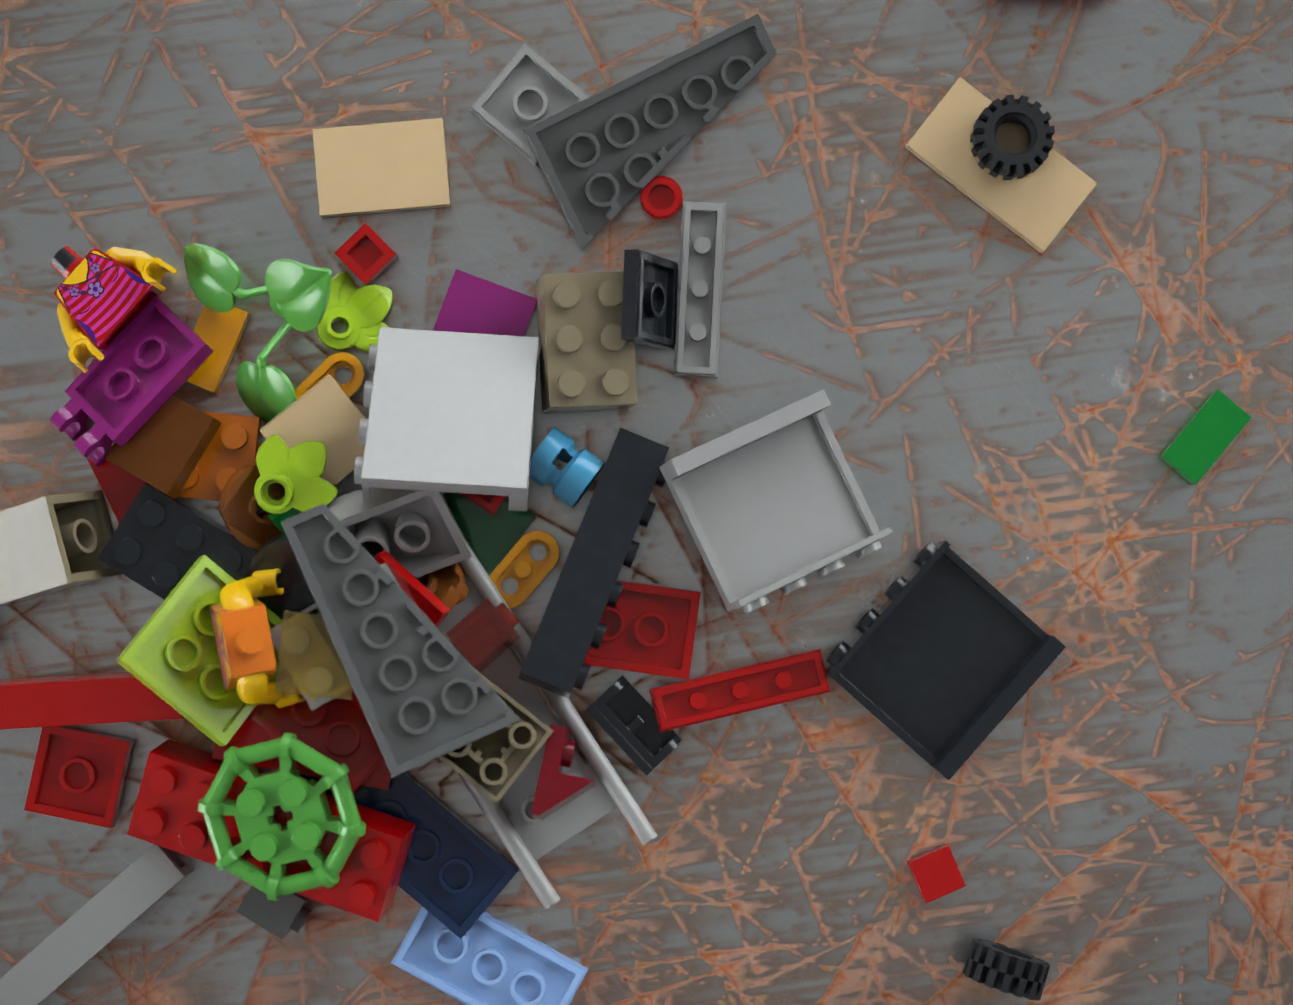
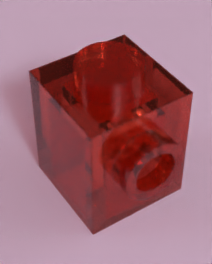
M488 598L446 633L480 673L521 638L513 628L519 623V620L503 602L495 607Z

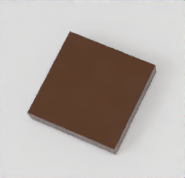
M172 395L123 447L114 443L105 459L176 499L222 423Z

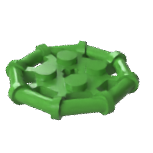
M284 733L281 738L242 748L232 746L224 752L225 760L203 799L198 801V811L203 813L217 858V862L214 864L219 871L222 869L227 870L265 893L267 899L278 901L281 896L322 886L326 888L335 886L339 882L338 875L359 837L364 836L366 832V823L360 819L347 772L350 770L346 764L340 765L297 740L296 734ZM279 757L280 769L259 773L254 764ZM296 761L320 774L323 778L319 782L313 779L308 781L299 775L301 772L295 769ZM239 775L247 783L245 789L238 796L237 801L225 798L236 776ZM332 787L340 816H332L325 794V791ZM276 805H281L284 812H292L293 818L287 822V827L281 826L280 823L275 821L273 814L276 812ZM223 816L235 817L242 840L235 846H232ZM331 831L337 833L339 837L327 857L319 849L324 835ZM247 850H250L255 859L272 863L270 873L268 874L241 858V856ZM307 859L313 869L286 876V863Z

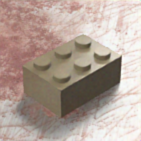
M624 272L542 274L536 281L542 412L629 409L638 404L635 343L621 339Z

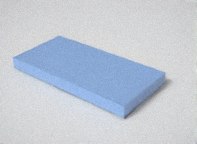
M423 906L391 964L466 1005H569L588 971L587 967L485 911L460 939Z

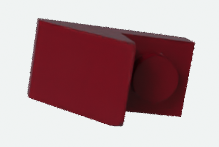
M551 724L550 729L553 730V733L546 741L531 810L533 818L541 820L595 786V782L592 779L562 773L563 767L571 768L576 741L569 740L570 732L568 728Z

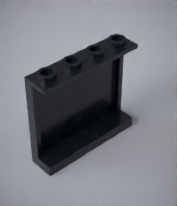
M945 540L940 541L936 546L929 542L913 560L918 567L907 579L900 575L884 593L889 598L888 601L878 612L871 608L859 620L855 628L860 632L849 645L842 641L830 653L826 661L831 665L826 670V673L939 774L950 780L1066 646L1054 635L1047 634L949 548L950 544Z

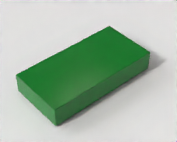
M1219 389L1215 390L1159 458L1190 484L1195 485L1252 417Z

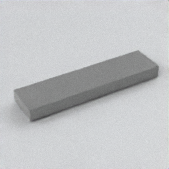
M683 201L674 376L718 377L726 203Z

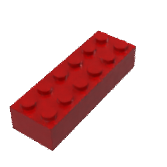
M171 739L166 740L151 750L147 758L127 835L215 865L214 863L217 862V858L203 813L198 811V801L205 797L224 760L213 759L211 753ZM239 775L236 776L225 798L237 801L238 796L245 789L247 783ZM325 793L332 816H340L335 797ZM356 803L360 819L366 823V832L364 836L359 837L339 873V882L332 888L322 886L297 892L296 894L379 922L393 904L416 824ZM276 805V812L273 814V817L281 826L287 827V822L293 818V814L291 811L284 812L281 805ZM223 816L232 846H235L238 842L242 841L235 817ZM331 831L324 835L319 849L327 857L339 837L337 833ZM247 850L241 856V858L268 874L270 873L272 863L255 859L250 850ZM307 859L286 863V876L313 870Z

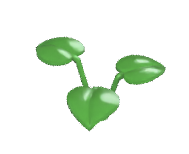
M189 244L184 247V263L187 277L196 297L206 307L216 312L225 313L236 306V297L246 299L269 294V303L273 312L279 317L285 318V322L258 355L256 364L251 361H243L238 365L236 371V385L242 401L256 417H261L263 422L268 423L296 400V393L292 382L284 372L275 366L266 365L267 358L291 327L298 331L308 332L320 324L329 301L332 270L308 266L295 260L279 259L271 263L266 270V286L245 290L239 288L242 280L239 268L226 254L207 245Z

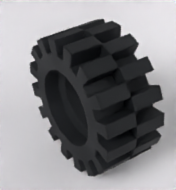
M1006 95L1003 100L998 98L992 101L977 118L973 126L974 130L970 136V142L974 144V147L971 149L973 157L978 156L980 159L978 165L982 170L986 166L991 170L989 175L995 178L998 174L1004 176L1003 180H1011L1017 176L1018 179H1021L1029 173H1033L1047 159L1048 153L1054 145L1052 136L1055 134L1054 125H1049L1048 121L1051 119L1048 111L1044 114L1040 111L1042 105L1038 101L1031 104L1028 102L1029 97L1021 95L1019 99H1014V95ZM1006 122L1021 124L1026 129L1029 137L1026 149L1017 154L1003 151L996 141L998 127Z
M973 938L962 973L966 977L972 978L978 983H984L985 986L990 988H996L1001 992L1011 993L1017 997L1039 1001L1051 965L1018 949L1009 948L1000 943L996 944L989 940Z

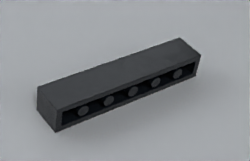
M623 428L619 429L518 679L565 698H569L573 688L582 690L591 668L590 665L583 663L589 647L598 650L607 624L600 622L605 607L615 608L624 584L616 581L622 565L631 568L640 543L633 541V537L638 525L647 528L656 503L650 501L649 497L654 485L663 488L665 479L659 467L667 462L665 457L670 447Z

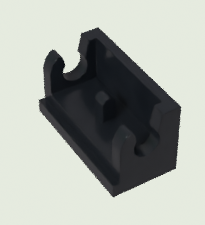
M623 675L586 709L646 776L682 741L674 730L659 733L653 707Z

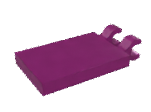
M456 269L433 331L526 336L537 307V299Z
M155 296L116 336L108 347L101 352L104 355V359L100 362L95 358L86 368L88 372H82L65 390L71 399L64 407L58 409L52 415L50 422L60 432L64 431L73 441H76L74 447L84 457H89L97 466H100L106 461L105 458L111 450L112 443L115 442L120 447H123L214 351ZM90 417L95 424L88 432L84 433L87 428V420Z

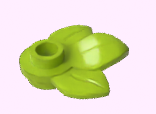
M347 271L336 274L331 278L330 295L325 314L317 326V335L320 341L332 350L342 351L353 346L362 351L369 352L370 344L378 345L380 327L389 328L382 321L391 308V289L381 285H366L357 289ZM341 321L347 326V331L343 334H338L332 330L331 324Z
M277 434L267 438L259 447L256 455V464L260 477L255 483L254 496L258 505L269 513L281 514L292 508L305 512L323 503L326 506L331 503L337 496L338 489L332 483L320 477L324 472L327 461L325 443L321 441H305L289 449L284 440ZM274 483H280L285 488V495L282 499L272 496L271 486Z

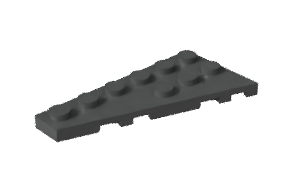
M759 14L523 129L581 249L777 54Z
M324 503L281 522L392 778L521 720Z

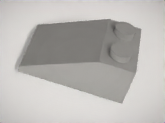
M372 488L371 502H364L363 491L356 490L335 498L327 505V508L373 558L378 553L386 551L415 578L472 557V552L442 492Z

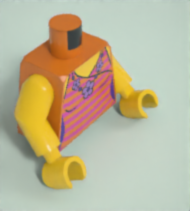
M277 568L254 571L251 577L227 584L220 593L221 604L209 606L224 690L237 689L238 696L244 703L275 704L278 708H283L303 702L305 699L304 697H299L293 677L277 682L271 681L277 671L267 610L265 604L256 598L282 595L284 593V588L277 587L276 576L278 573H281V569Z

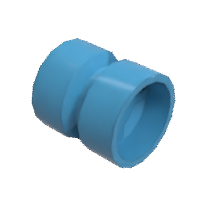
M554 427L531 456L530 478L542 487L548 484L552 485L553 495L573 509L596 479L605 462L586 448L577 451L575 449V440L557 427ZM558 459L567 463L562 472L555 466Z

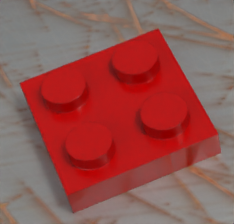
M69 726L42 727L24 810L106 828L115 827L134 740Z

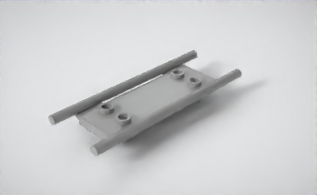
M470 548L472 557L459 563L473 584L468 587L469 592L466 599L460 604L455 605L439 625V631L473 668L549 728L550 724L562 727L537 687L518 679L523 666L500 630L503 629L523 662H525L532 641ZM541 688L588 760L586 764L575 747L571 768L563 767L562 773L592 779L595 782V786L543 820L533 818L531 810L546 742L502 796L501 799L510 811V814L507 816L499 803L494 802L459 773L458 775L545 909L557 903L560 897L536 862L537 860L616 808L620 809L642 845L647 844L658 835L569 698Z

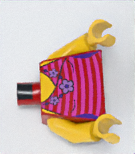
M69 246L60 249L52 258L50 265L65 278L56 288L54 295L60 302L56 312L64 340L70 349L68 354L69 360L84 373L88 372L85 365L90 357L94 356L101 362L104 359V355L97 348L105 350L155 296L158 298L166 290V287L161 284L163 275L167 272L176 274L177 270L160 258H154L144 251L112 247L106 252H102L97 248H93L82 258Z

